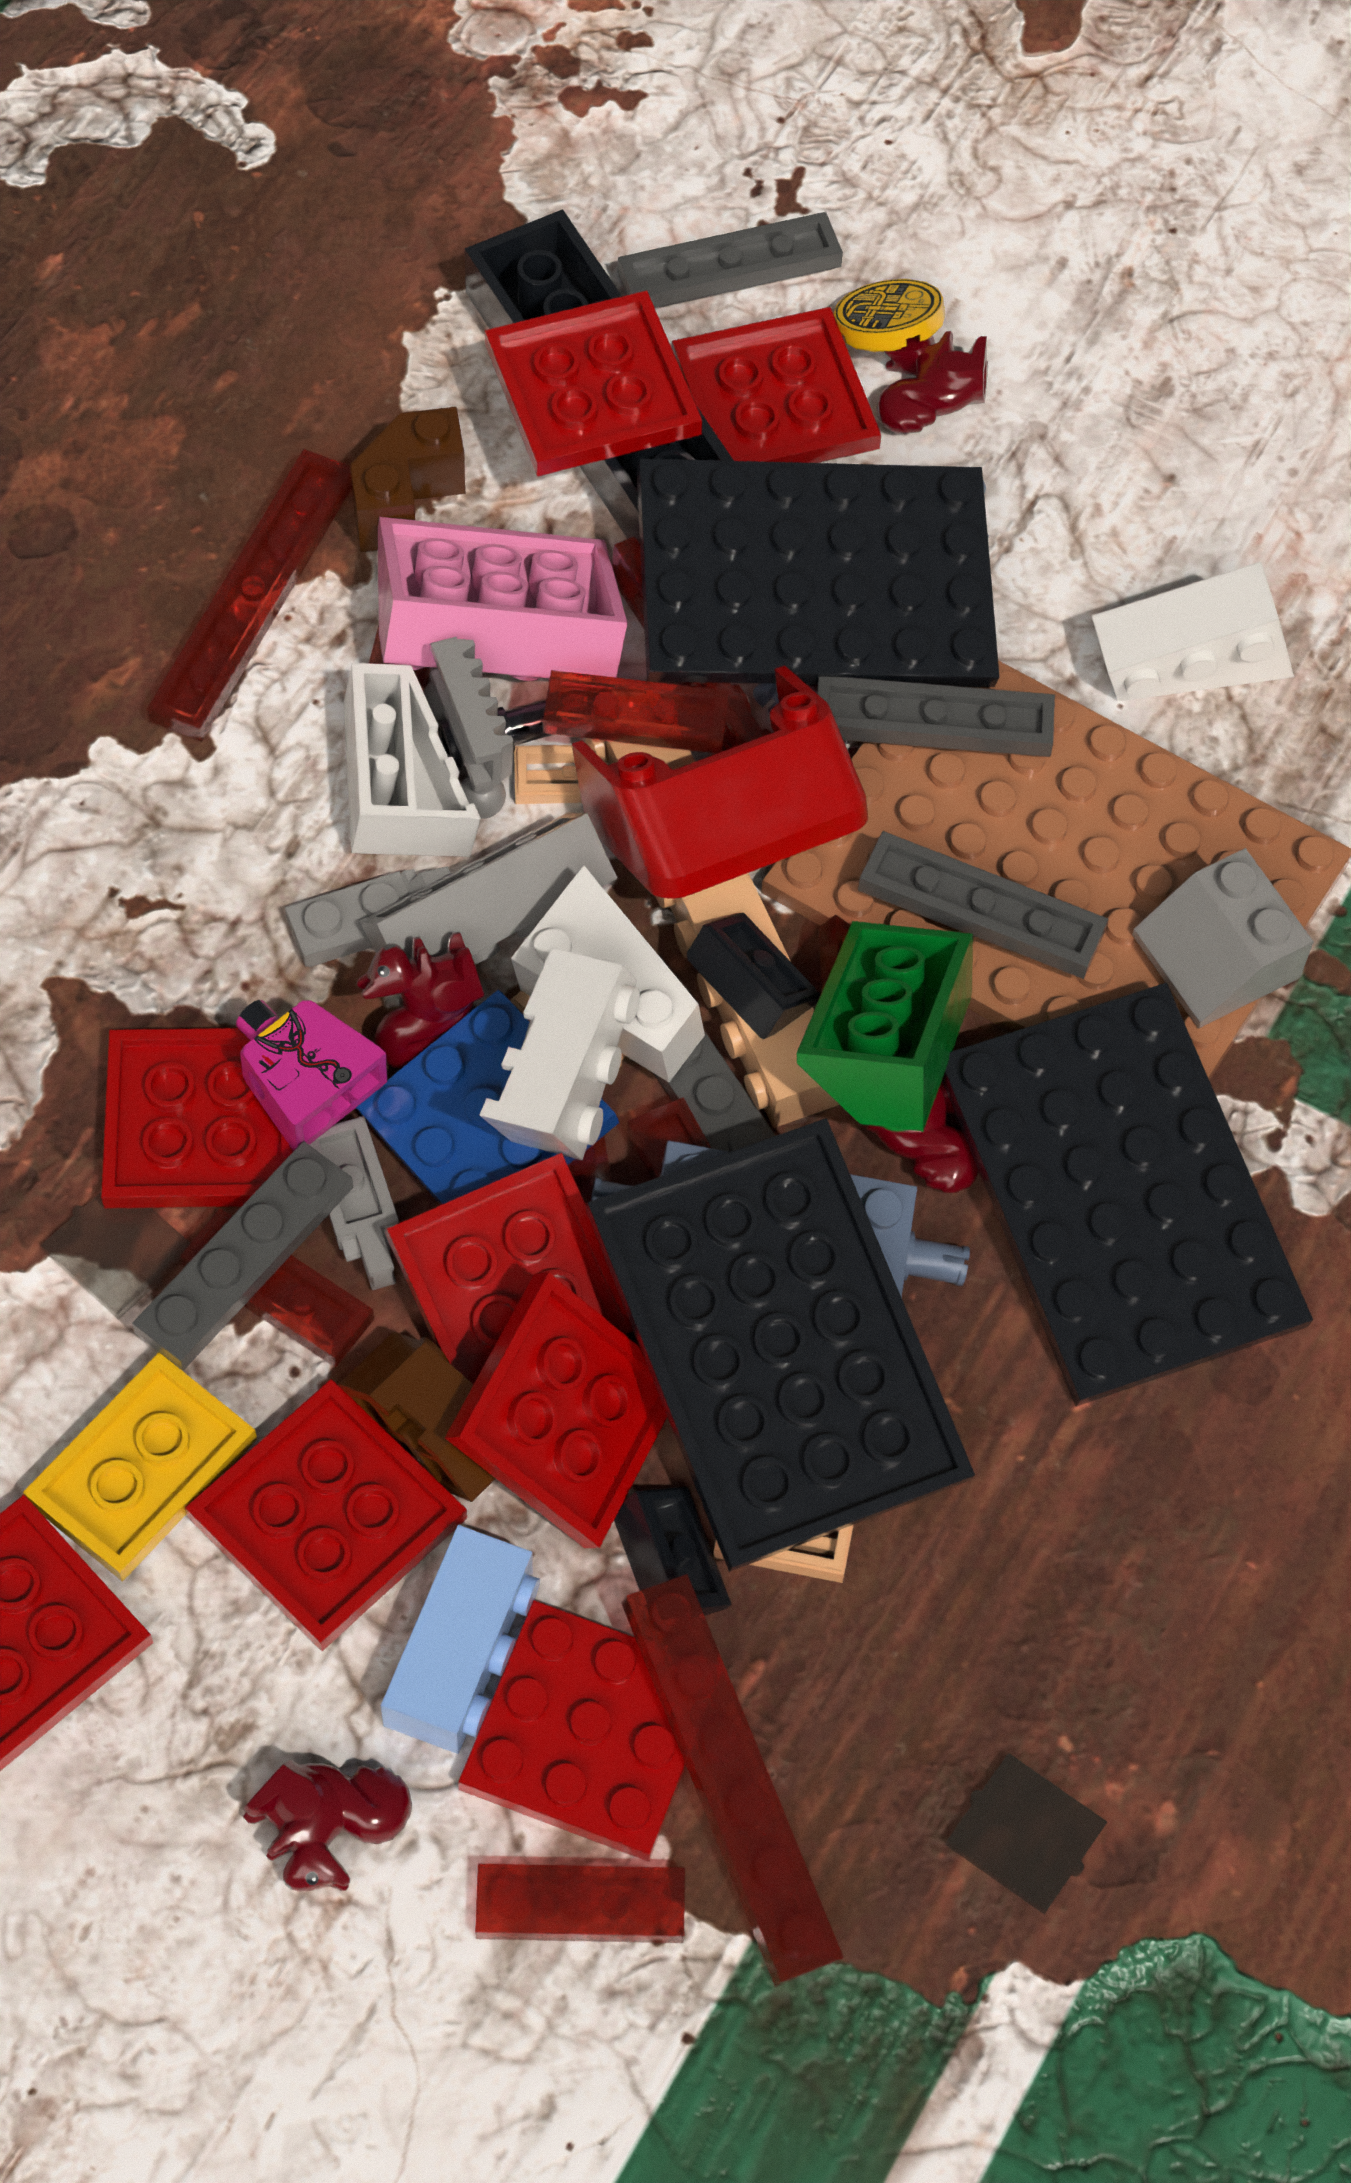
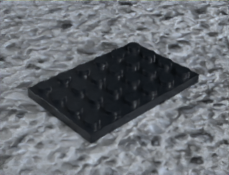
M639 458L636 473L647 682L776 684L774 669L785 665L805 684H818L819 677H849L958 687H995L1000 675L982 467Z
M1167 982L950 1052L948 1064L942 1078L943 1085L1075 1407L1308 1327L1313 1321Z
M827 1118L587 1203L585 1210L729 1572L970 1481L975 1476Z

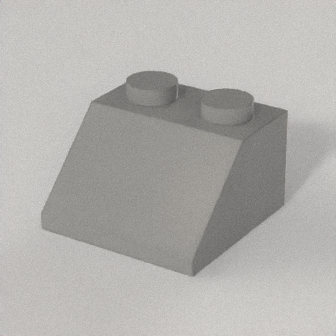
M1246 848L1195 872L1137 925L1132 934L1198 1029L1299 979L1314 943Z

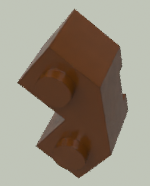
M457 407L399 413L350 464L353 507L360 552L378 550L379 517L415 520L414 500L466 494L464 447Z
M393 1331L339 1383L343 1391L392 1438L404 1442L419 1463L452 1495L473 1502L496 1479L445 1439L474 1384L449 1363L442 1350L431 1340L425 1337L417 1340Z

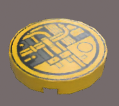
M912 279L883 280L864 285L843 297L837 303L834 311V317L842 336L844 335L845 343L855 349L871 352L899 350L907 346L906 339L917 335L920 336V342L925 341L943 326L946 315L944 299L939 289L925 281Z

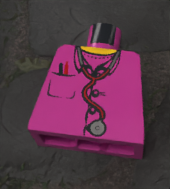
M257 1000L249 1004L236 1021L237 1028L251 1040L240 1052L242 1073L246 1084L294 1151L303 1141L310 1145L387 1083L386 1053L375 1043L312 1000L301 1001L282 1017L263 1000Z

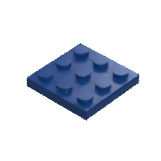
M499 989L356 1107L360 1116L365 1117L366 1123L440 1205L557 1155L556 1153L511 1142L480 1116L486 1098L499 1101L511 1074V1071L502 1068L501 1063L508 1047L521 1050L529 1026V1021L524 1019V1015ZM602 1098L599 1108L603 1109V1123L597 1141L619 1123L616 1113ZM564 1156L567 1165L575 1160V1158Z

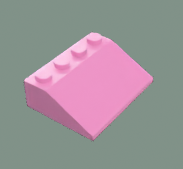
M379 517L378 614L379 639L383 663L411 665L413 670H419L424 667L437 668L430 650L431 643L457 637V639L474 641L475 659H481L483 663L482 672L508 674L523 681H534L539 678L561 679L579 686H592L596 683L609 682V684L616 683L627 628V619L605 540Z

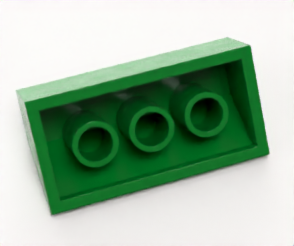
M852 921L796 1054L797 1064L860 1124L880 1126L887 1130L898 1132L906 1130L924 1131L948 1064L950 1052L954 1048L971 1001L973 934Z

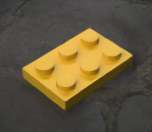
M158 1352L23 1491V1495L29 1499L48 1521L123 1582L186 1515L185 1507L232 1467L257 1440L256 1430Z

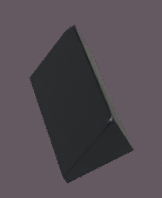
M743 912L703 925L687 952L686 957L688 961L762 1039L775 1035L818 1003L821 996L820 992Z
M688 1487L635 1491L623 1502L614 1522L654 1629L670 1628L725 1610L732 1605Z

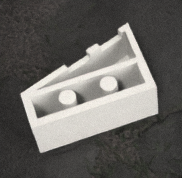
M1261 562L1092 615L1107 672L1118 701L1294 677L1279 617Z
M352 663L343 703L351 853L470 857L481 818L474 803L469 804L458 780V767L453 757L448 758L437 734L438 723L412 666Z
M583 866L511 957L520 990L531 996L551 947L624 965L637 980L635 987L639 988L640 998L633 1021L630 1024L624 1023L617 1047L621 1048V1052L625 1056L667 1082H670L705 1036L699 1004L588 869Z
M551 947L523 1012L524 1019H528L530 1022L522 1048L519 1050L508 1047L501 1063L504 1070L511 1071L499 1101L486 1098L480 1112V1116L511 1142L556 1154L562 1153L563 1156L583 1160L587 1144L594 1145L597 1141L603 1123V1109L599 1108L606 1084L611 1085L615 1081L621 1064L622 1052L621 1048L617 1047L622 1028L624 1023L630 1024L633 1021L639 1005L640 991L638 987H635L637 980L624 965Z

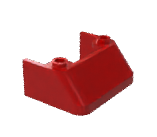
M785 665L774 669L779 703L770 711L773 733L674 770L663 760L645 752L629 753L621 757L618 762L607 765L583 740L572 743L583 813L588 814L601 842L651 894L667 899L686 897L861 829L867 823L868 808L866 794L829 704Z

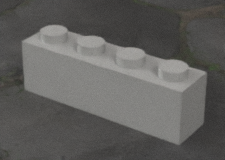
M567 812L360 922L375 953L383 946L394 943L405 951L408 958L412 956L413 938L420 936L430 956L439 957L447 953L448 940L452 933L460 931L465 947L469 948L474 964H477L494 956L501 950L497 942L516 932L520 938L529 936L583 866L588 869L602 887L618 878L588 814Z

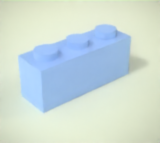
M457 1525L381 1703L384 1727L459 1754L466 1735L477 1737L491 1699L483 1696L492 1673L502 1677L515 1646L516 1638L508 1636L516 1614L528 1615L539 1589L540 1578L533 1576L532 1551Z

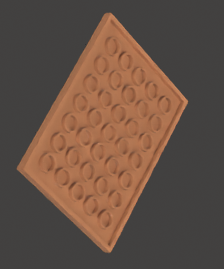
M998 660L1000 677L995 687L971 688L1055 694L1054 738L1050 757L863 742L851 760L866 794L868 808L867 823L861 829L776 862L762 880L761 893L843 939H845L852 921L962 932L858 891L860 876L882 831H885L1108 918L1106 931L1084 979L973 936L972 994L968 1009L1005 1030L1014 1032L1166 983L1133 937V930L1195 872L1246 848L1301 925L1307 930L1350 863L1351 848ZM1171 991L1209 1081L1263 997L1198 1029Z

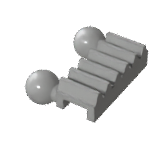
M453 637L431 643L430 650L438 669L430 671L431 682L425 687L423 693L437 723L442 719H447L468 773V776L462 781L461 787L469 804L474 803L481 819L490 818L496 815L505 803L506 792L501 781L512 774L513 738L511 735H505L506 720L504 716H497L498 700L496 697H490L489 678L482 677L483 663L481 659H475L474 641Z

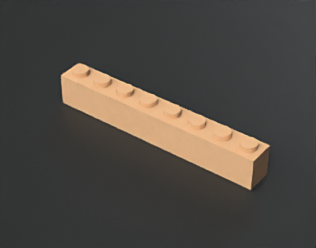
M658 683L592 704L591 729L586 730L584 733L585 742L607 765L616 763L624 755L634 752H645L659 758L672 770L695 762ZM749 873L682 898L667 899L656 896L661 908L670 907L677 921L674 924L675 937L680 951L685 958H687V952L703 925L743 912L789 959ZM700 973L697 974L699 990L708 1008L716 1006L724 1022L721 1024L720 1029L728 1054L732 1059L740 1057L747 1071V1075L744 1076L747 1094L757 1110L764 1108L773 1128L840 1105L797 1064L796 1053L814 1013L813 1007L775 1035L762 1039Z

